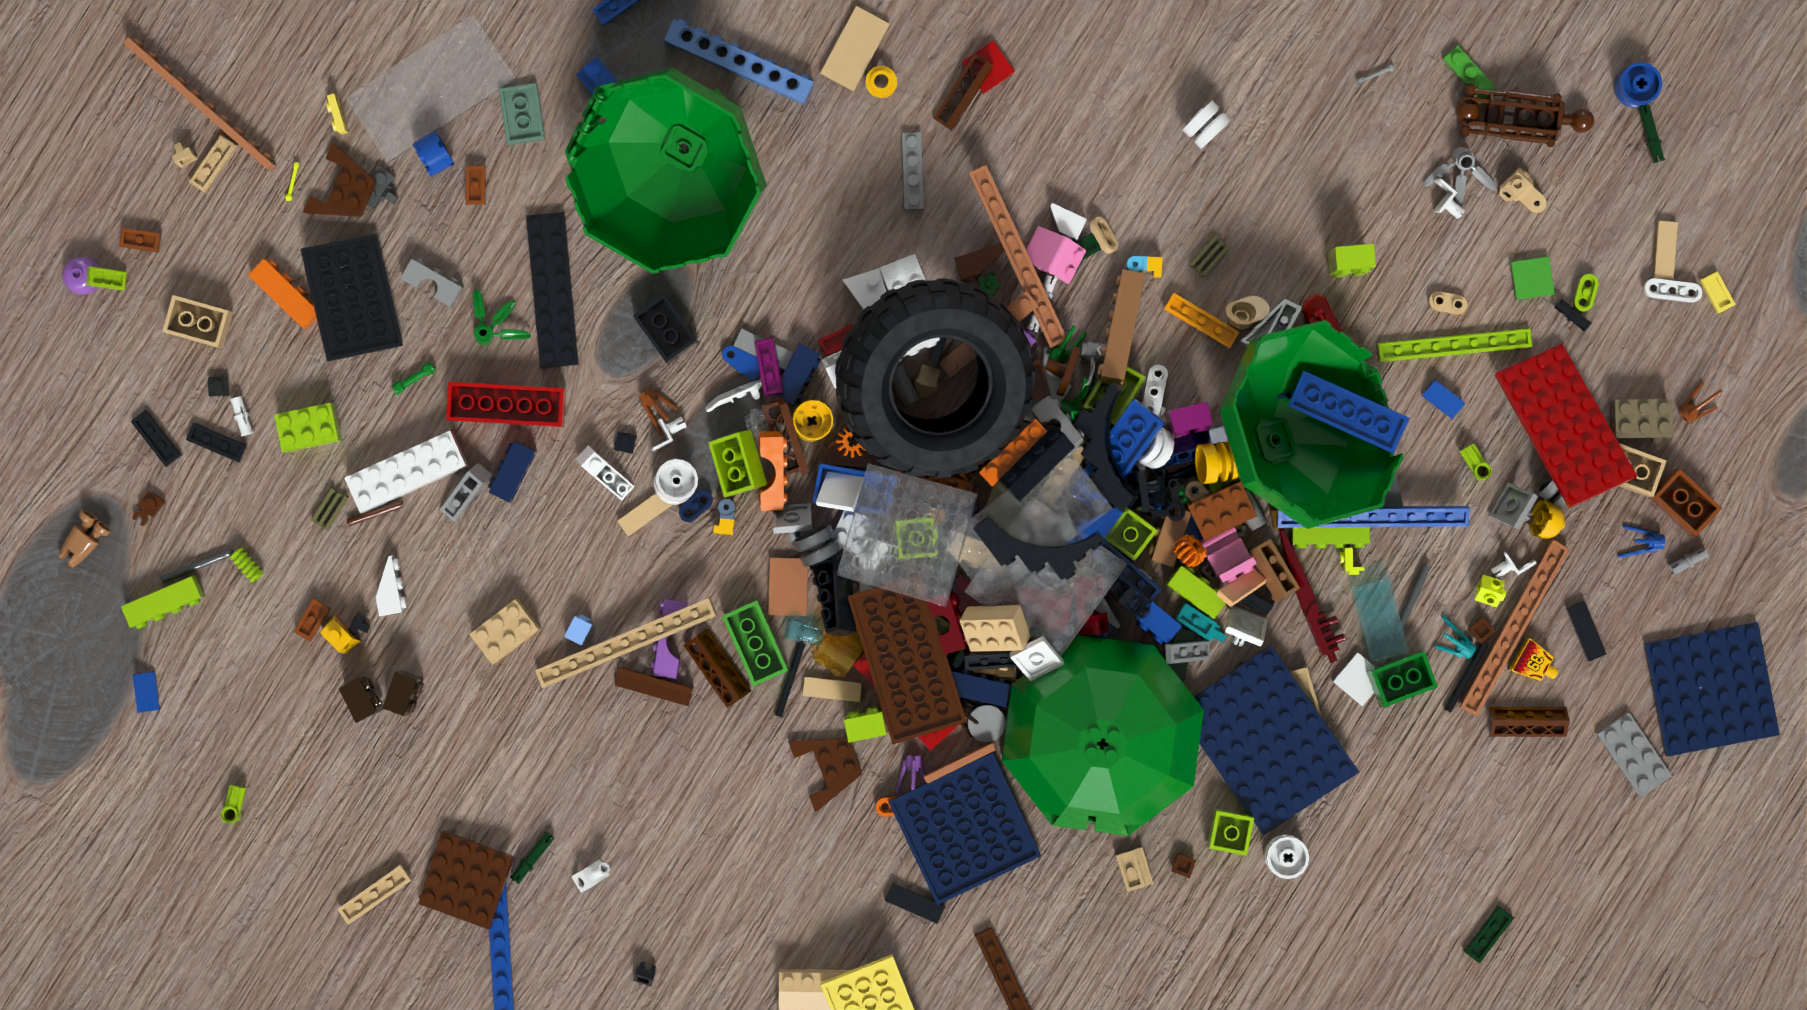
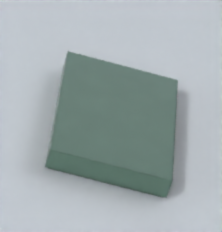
M537 82L499 88L507 145L546 140Z

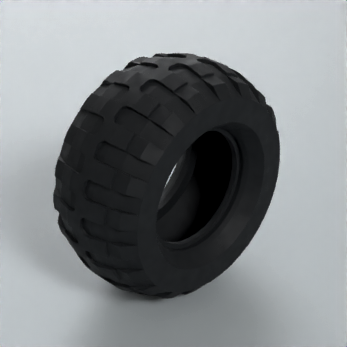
M953 279L915 280L899 289L893 288L882 294L878 301L872 306H867L859 314L857 322L846 333L835 367L838 405L847 427L857 442L881 464L897 469L903 474L916 477L928 475L932 478H945L960 472L964 474L978 469V465L990 459L992 461L998 457L1010 440L1013 441L1020 432L1024 417H1027L1032 405V390L1036 381L1032 348L1018 320L999 300L981 288L972 284L960 283ZM933 338H952L968 344L973 348L977 358L978 376L974 390L961 407L948 415L925 419L911 416L895 405L892 394L894 372L902 357L911 348Z

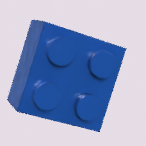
M1151 602L1150 613L1144 619L1137 620L1136 625L1144 631H1151L1153 633L1151 637L1158 643L1162 644L1164 642L1168 644L1182 626L1154 602Z

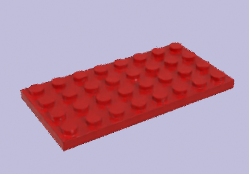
M1563 344L1503 369L1494 375L1568 508L1574 507L1637 477L1636 472Z

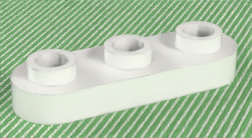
M1652 278L1647 280L1643 286L1645 295L1650 298L1693 303L1702 296V289L1696 283ZM1651 285H1654L1656 288L1654 292L1650 290ZM1670 287L1674 288V294L1669 293ZM1689 290H1692L1694 293L1692 297L1688 295Z
M1154 365L1149 370L1142 401L1145 407L1154 409L1153 413L1158 417L1160 416L1168 379V371L1162 365ZM1160 371L1162 375L1156 377L1155 372ZM1155 389L1158 391V394L1152 395L1151 391Z

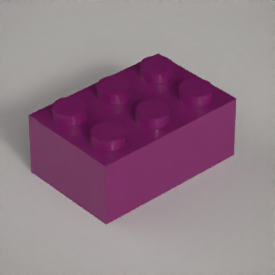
M1208 402L1165 412L1168 430L1171 434L1175 435V438L1190 434V430H1193L1194 433L1209 430L1208 426L1213 425Z

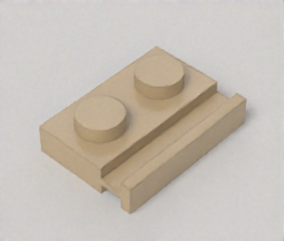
M1142 847L1115 855L1126 892L1154 884Z

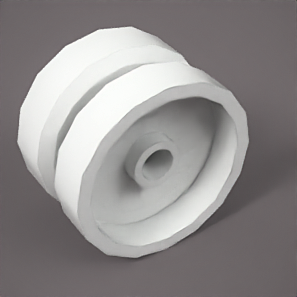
M1213 100L1205 108H1201L1182 130L1188 137L1194 136L1198 131L1201 132L1194 142L1200 149L1207 145L1231 121L1226 113H1221L1215 120L1212 118L1219 111V106Z
M1161 428L1138 460V463L1152 469L1165 465L1174 449V439L1171 432Z
M680 459L666 461L660 466L654 477L653 487L661 501L667 504L678 505L685 503L691 498L698 485V476L690 463ZM673 480L679 481V484H674Z
M1282 834L1269 840L1265 847L1264 859L1265 864L1275 875L1280 878L1291 879L1298 877L1305 871L1309 862L1308 849L1299 839L1293 835ZM1285 853L1289 855L1287 859L1283 857Z

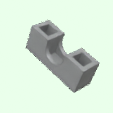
M419 258L417 261L411 259L400 279L419 290L425 281L434 280L437 284V292L433 298L454 308L464 290L460 286L461 282L452 277L450 280L443 277L444 272L437 268H434L432 271L427 268L428 263Z
M1047 396L1032 407L1031 411L1045 429L1053 424L1061 426V431L1075 446L1065 456L1067 458L1084 445L1083 437L1085 435L1079 428H1074L1072 425L1074 421L1068 413L1063 414L1060 410L1062 406L1058 400H1052L1050 396Z

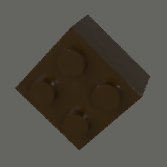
M403 670L396 671L382 709L402 716L414 712L417 706L416 696L421 693L424 683H422L423 678Z
M366 676L338 688L355 723L363 721L383 710L381 707L383 702L379 696L375 695L373 691L375 688L374 684Z

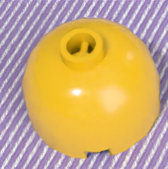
M1540 500L1533 507L1531 516H1534L1533 523H1529V530L1532 536L1549 539L1559 534L1565 526L1563 510L1548 500Z

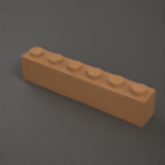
M1123 269L1122 275H1117L1115 286L1119 287L1118 293L1113 295L1112 304H1115L1114 311L1110 310L1108 322H1112L1111 329L1107 328L1105 339L1108 340V344L1103 346L1101 357L1105 358L1104 364H1100L1098 375L1101 376L1100 382L1112 384L1120 382L1122 385L1124 383L1145 273Z

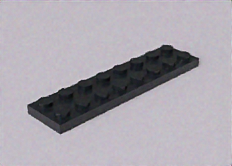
M565 212L527 215L526 221L540 368L579 365Z

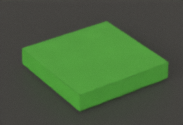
M1549 257L1510 262L1515 300L1555 294Z

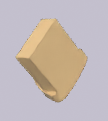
M922 364L919 376L914 382L915 389L921 398L928 397L936 391L940 369Z

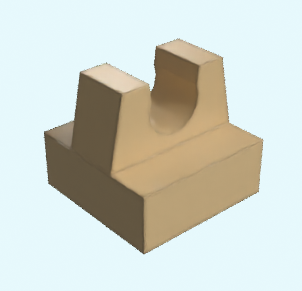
M181 142L173 145L176 154L172 155V158L180 168L197 160L195 153L189 147L185 148Z

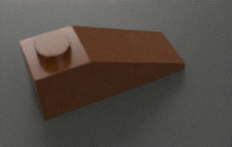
M1002 244L955 257L954 260L961 281L965 280L966 283L977 280V276H980L1004 252Z

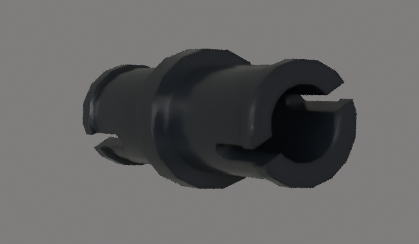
M1563 299L1554 307L1567 318L1568 322H1573L1583 332L1592 323L1582 316L1577 308L1574 309Z

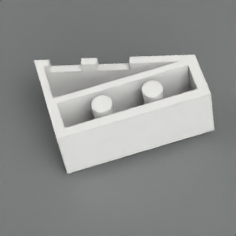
M879 268L843 279V283L863 310L867 306H872L886 292Z
M1284 299L1241 340V344L1248 347L1251 340L1262 335L1293 328L1302 312V307Z

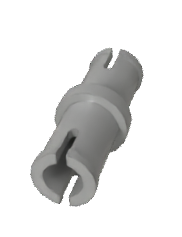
M1701 546L1694 552L1686 553L1683 555V558L1669 564L1668 566L1673 575L1675 576L1687 568H1693L1694 564L1708 558L1709 555L1706 550L1704 551L1705 548Z

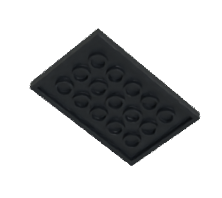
M377 234L300 249L326 362L403 346Z

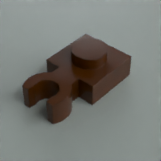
M148 491L138 504L141 511L136 512L132 519L136 520L138 516H142L143 521L140 525L145 526L148 523V516L155 517L166 502L152 491Z

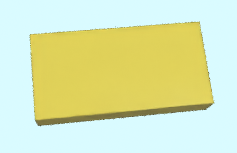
M1718 271L1699 280L1717 314L1736 305Z

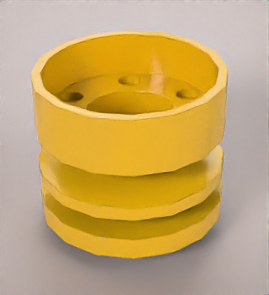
M816 400L803 402L794 410L791 416L797 437L804 441L814 442L824 438L833 426L831 410L826 404ZM807 417H814V422L816 423V425L812 424L811 426H808L809 421L807 420Z
M1228 441L1224 443L1217 442L1216 446L1213 443L1197 445L1195 450V468L1201 484L1216 483L1218 479L1220 482H1226L1227 480L1235 481L1238 474Z

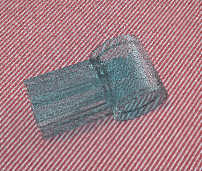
M788 619L784 638L820 646L824 630L805 625L803 622Z

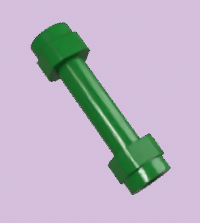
M432 362L426 363L422 366L423 369L405 380H399L391 385L396 395L406 391V387L424 376L434 374L437 370Z

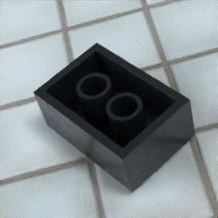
M664 293L633 315L667 364L699 342Z

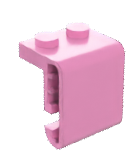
M1040 226L1037 227L1026 248L1033 266L1067 284L1072 280L1086 252L1084 248L1071 239Z
M1235 527L1205 541L1204 539L1199 540L1207 550L1206 558L1220 582L1226 581L1227 584L1236 580V575L1239 573L1247 574L1254 570L1253 566L1257 564L1254 557L1250 556L1242 539L1236 533Z

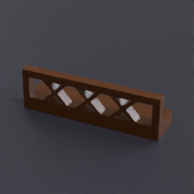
M974 53L933 119L953 131L994 65ZM977 59L984 65L978 73H973L972 65ZM972 77L973 82L969 89L963 90L961 83L963 79ZM961 93L962 100L958 105L953 106L952 96ZM951 109L952 115L947 123L939 118L944 110Z
M784 398L761 405L769 431H774L777 423L784 425L785 429L782 434L783 437L787 434V442H789L790 447L787 452L783 451V455L787 456V459L788 457L794 459L796 466L786 469L784 467V474L789 475L797 471L801 475L808 473L809 471L787 402ZM778 406L779 412L776 418L769 416L767 409Z
M708 628L684 644L688 653L727 708L751 692ZM695 642V644L699 648V652L695 651L691 644ZM704 660L708 661L710 668L706 667ZM715 676L720 678L721 684L715 680ZM726 691L731 694L733 700H729V698L726 695Z
M624 667L618 668L615 686L689 706L694 687Z
M1490 707L1491 725L1489 735L1490 737H1567L1570 722L1567 707ZM1496 726H1505L1502 730H1495ZM1517 726H1524V727H1525V728H1523V729H1521V730H1515V729H1514V728H1516ZM1537 726H1543V727H1544V728H1542L1541 730H1534V729H1533V728H1535V727H1537ZM1556 726H1563L1562 730H1553Z

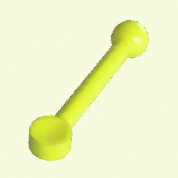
M299 162L294 163L289 191L285 196L286 201L293 199L292 190L297 170L299 169Z

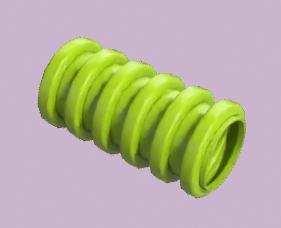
M239 548L230 555L229 559L234 560V565H238L237 568L242 570V574H246L245 577L250 579V583H254L263 575L264 571H260V567L255 565L256 562H252V558L247 556L248 553H244V549Z

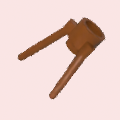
M1701 381L1686 401L1680 405L1682 409L1679 410V414L1687 423L1690 421L1694 422L1718 408L1713 406L1699 413V409L1715 399L1723 391H1717L1697 406L1693 403L1689 405L1690 401L1703 386L1704 382Z
M648 388L639 396L642 400L640 404L645 408L659 436H663L649 407L652 408L654 406L665 420H668L669 417L657 404L658 398L676 411L678 407L663 397L657 390L653 391L651 388Z

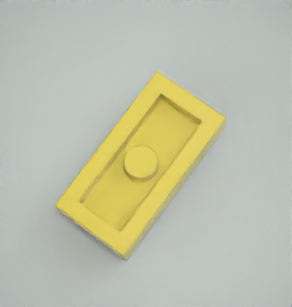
M335 94L327 95L328 101L326 106L328 112H332L334 118L331 120L334 131L341 135L349 133L338 96Z

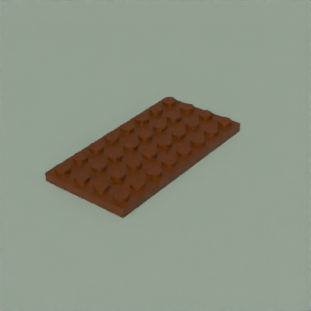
M922 574L847 596L892 745L965 723L966 718L946 654L944 655L938 637L940 636L935 617L932 618L927 602L929 597Z

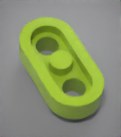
M1585 274L1578 281L1573 306L1580 312L1590 310L1594 304L1599 286L1598 278L1595 275ZM1586 280L1590 282V287L1585 286ZM1580 299L1585 300L1584 306L1580 305Z

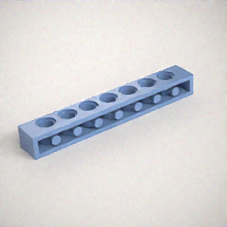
M678 19V21L672 20L664 38L666 44L802 105L806 104L814 86L810 76L803 73L799 76L793 73L794 70L787 66L781 68L772 59H761L758 53L751 50L748 52L743 51L740 45L733 42L731 44L723 42L724 38L714 34L713 37L707 35V31L696 26L695 29L689 27V23L682 19ZM691 33L693 37L691 41L685 42L682 40L683 35ZM708 41L710 42V47L703 50L700 48V43ZM719 49H726L728 51L727 55L719 57L717 55ZM738 56H742L745 58V62L742 65L735 64V59ZM755 64L762 65L763 69L760 73L752 71V67ZM772 72L780 74V78L777 81H772L769 78ZM796 80L798 82L797 87L790 89L787 86L788 81Z

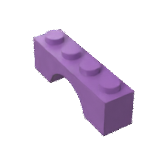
M664 599V603H660L659 614H662V617L688 607L689 602ZM668 637L654 643V652H657L656 660L652 659L651 671H654V676L677 679L680 658L671 652L668 646Z

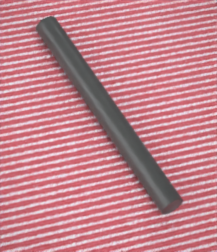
M233 548L227 549L160 576L161 581L166 583L226 559L234 553Z
M1423 565L1393 634L1400 637L1431 566Z

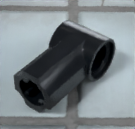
M1258 589L1239 601L1247 606L1250 605L1265 615L1269 614L1275 603L1270 597L1258 592Z

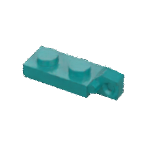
M1184 603L1175 617V620L1207 640L1212 641L1213 638H1216L1223 643L1227 637L1219 632L1220 626L1217 625L1218 623Z

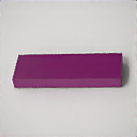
M770 337L754 341L764 397L768 398L784 394L775 339Z

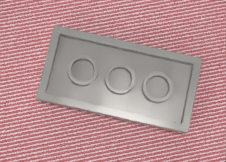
M1629 712L1596 733L1638 797L1641 798L1672 777Z

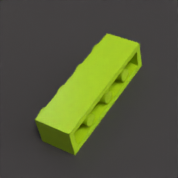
M1370 527L1290 528L1291 545H1296V548H1307L1308 544H1315V548H1326V544H1334V548H1346V544H1353V548H1365V544H1370Z
M191 576L123 605L121 608L129 627H136L138 630L147 626V622L154 619L157 622L166 618L164 614L169 612L175 614L182 611V607L189 604L191 607L201 603L200 599L205 596L197 577Z

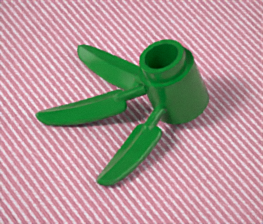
M478 289L473 291L474 314L480 321V324L474 329V338L479 345L487 346L491 344L494 336H500L502 340H522L531 337L529 332L514 329H502L501 333H493L492 328L496 324L500 325L513 310L516 304L515 301H509L502 306L492 317L493 323L489 326L483 323V317H485L486 313L482 295ZM482 332H487L485 336L480 335Z
M1094 375L1090 385L1087 387V378H1084L1081 389L1073 402L1064 399L1060 402L1062 406L1060 410L1063 414H1069L1074 421L1072 425L1077 420V414L1082 410L1078 406L1088 394L1094 380Z

